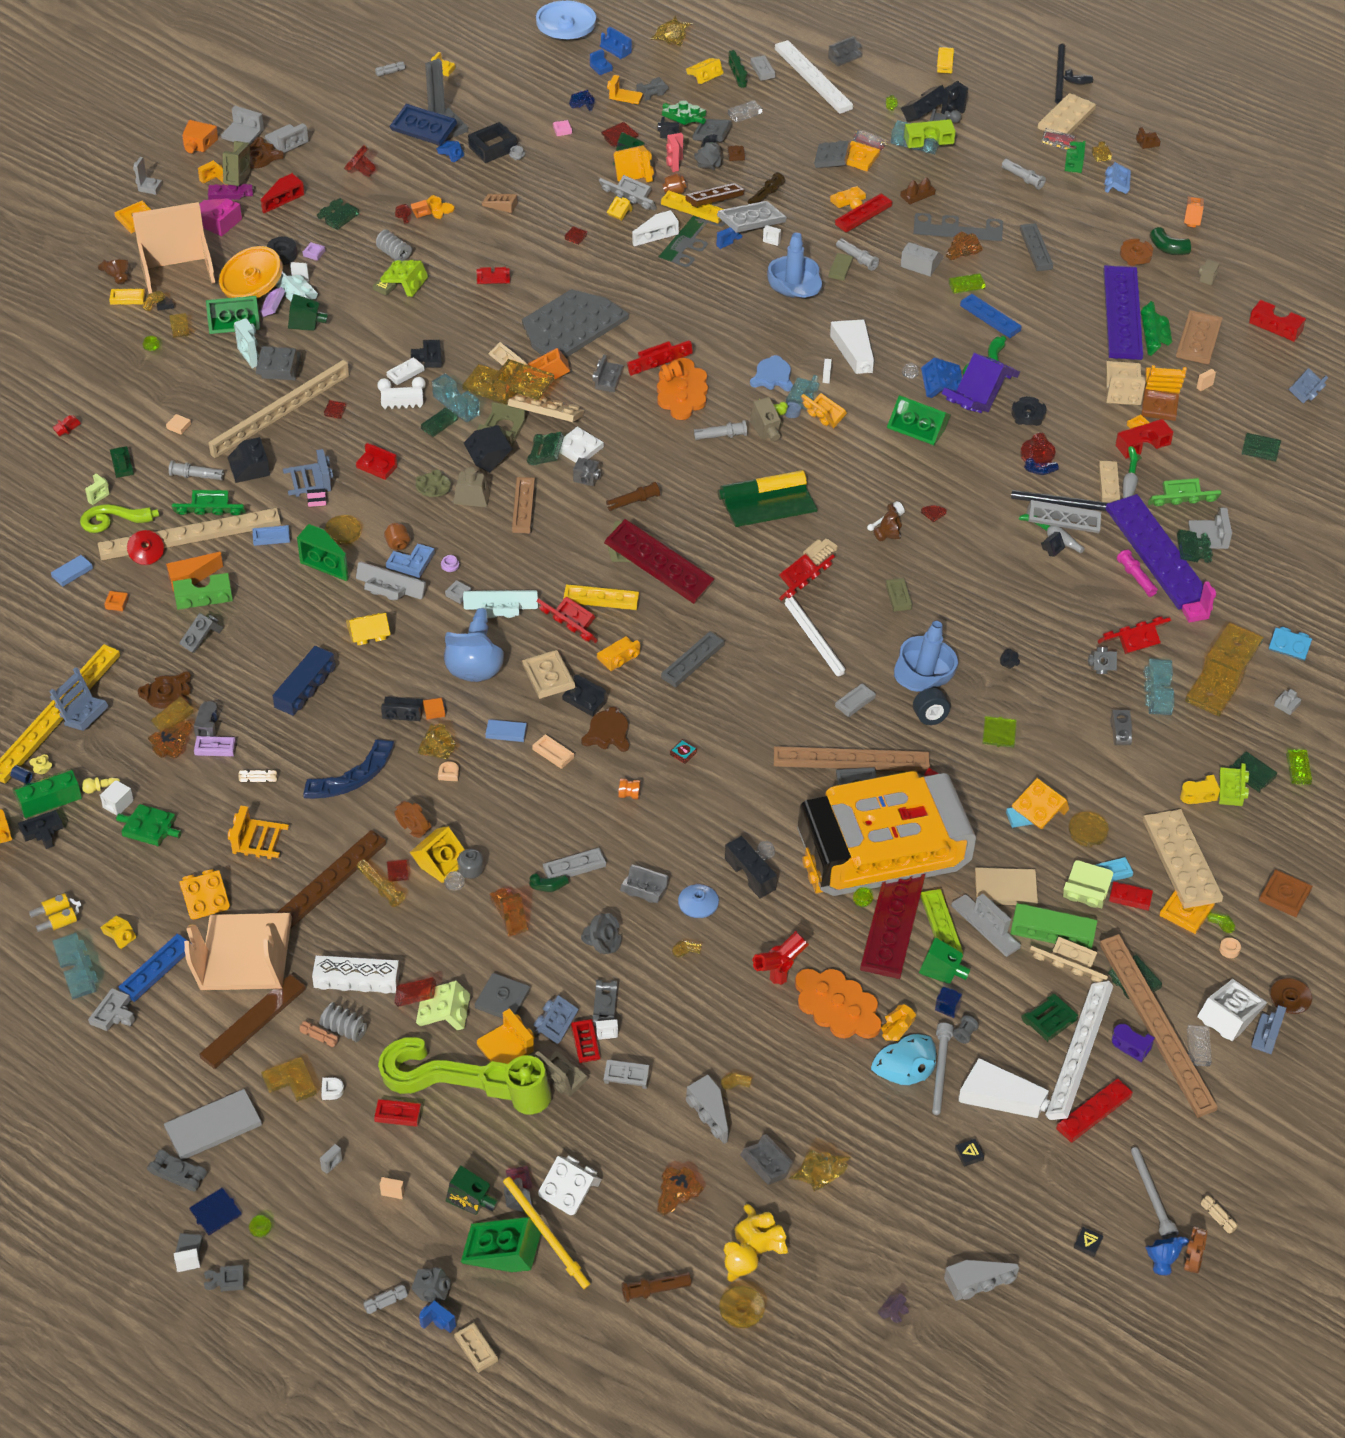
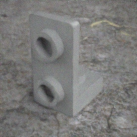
M139 157L133 166L138 191L157 195L162 187V180L148 178L144 158Z

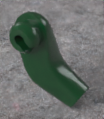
M532 874L529 878V885L532 889L544 892H554L569 884L568 878L565 875L546 879L540 878L538 874Z

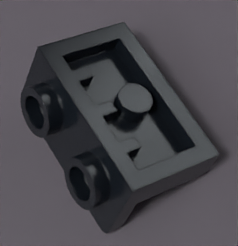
M959 81L947 86L944 89L941 113L945 114V111L951 113L957 110L963 114L966 108L969 89Z
M576 674L574 676L575 688L567 690L562 695V700L593 717L606 704V690L590 682L587 678Z
M385 696L384 703L381 705L382 719L420 721L423 699Z

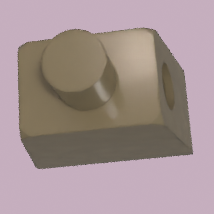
M770 397L754 401L750 418L751 425L761 439L770 438L771 441H777L781 437L778 432L780 418Z
M467 468L465 472H460L453 504L487 507L490 492L485 475L475 473L474 468Z

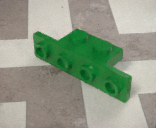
M1150 301L1142 308L1141 316L1147 353L1149 356H1152L1161 347V342L1169 346L1173 341L1169 319L1157 314L1154 302Z
M192 490V504H172L173 511L179 515H186L187 513L223 515V513H230L237 516L241 515V513H246V508L243 504H229L228 490Z

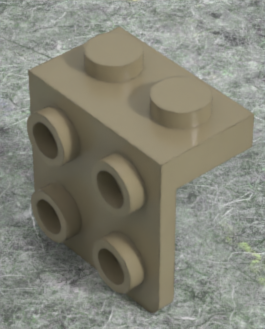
M539 1051L534 1054L536 1058L543 1062L548 1080L554 1083L553 1086L561 1094L565 1093L571 1097L588 1080L582 1071L558 1051L549 1059Z

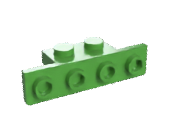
M1199 478L1164 481L1162 483L1164 495L1152 496L1148 501V505L1163 506L1166 503L1179 505L1182 502L1193 504L1202 500L1214 502L1222 493L1221 490L1201 492Z

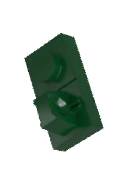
M127 446L110 449L116 478L134 475Z

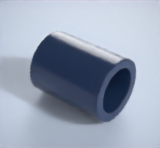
M15 765L11 770L10 776L27 784L31 782L33 772Z

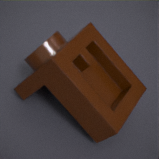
M1143 127L1139 128L1138 134H1136V141L1142 149L1160 147L1161 141L1156 132L1145 133Z

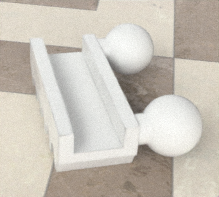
M416 377L412 381V387L391 388V382L388 379H380L377 386L381 391V406L384 409L387 406H390L391 409L397 406L400 409L401 405L405 408L408 405H411L412 408L418 405L421 408L423 404L422 389L425 388V380L422 377Z

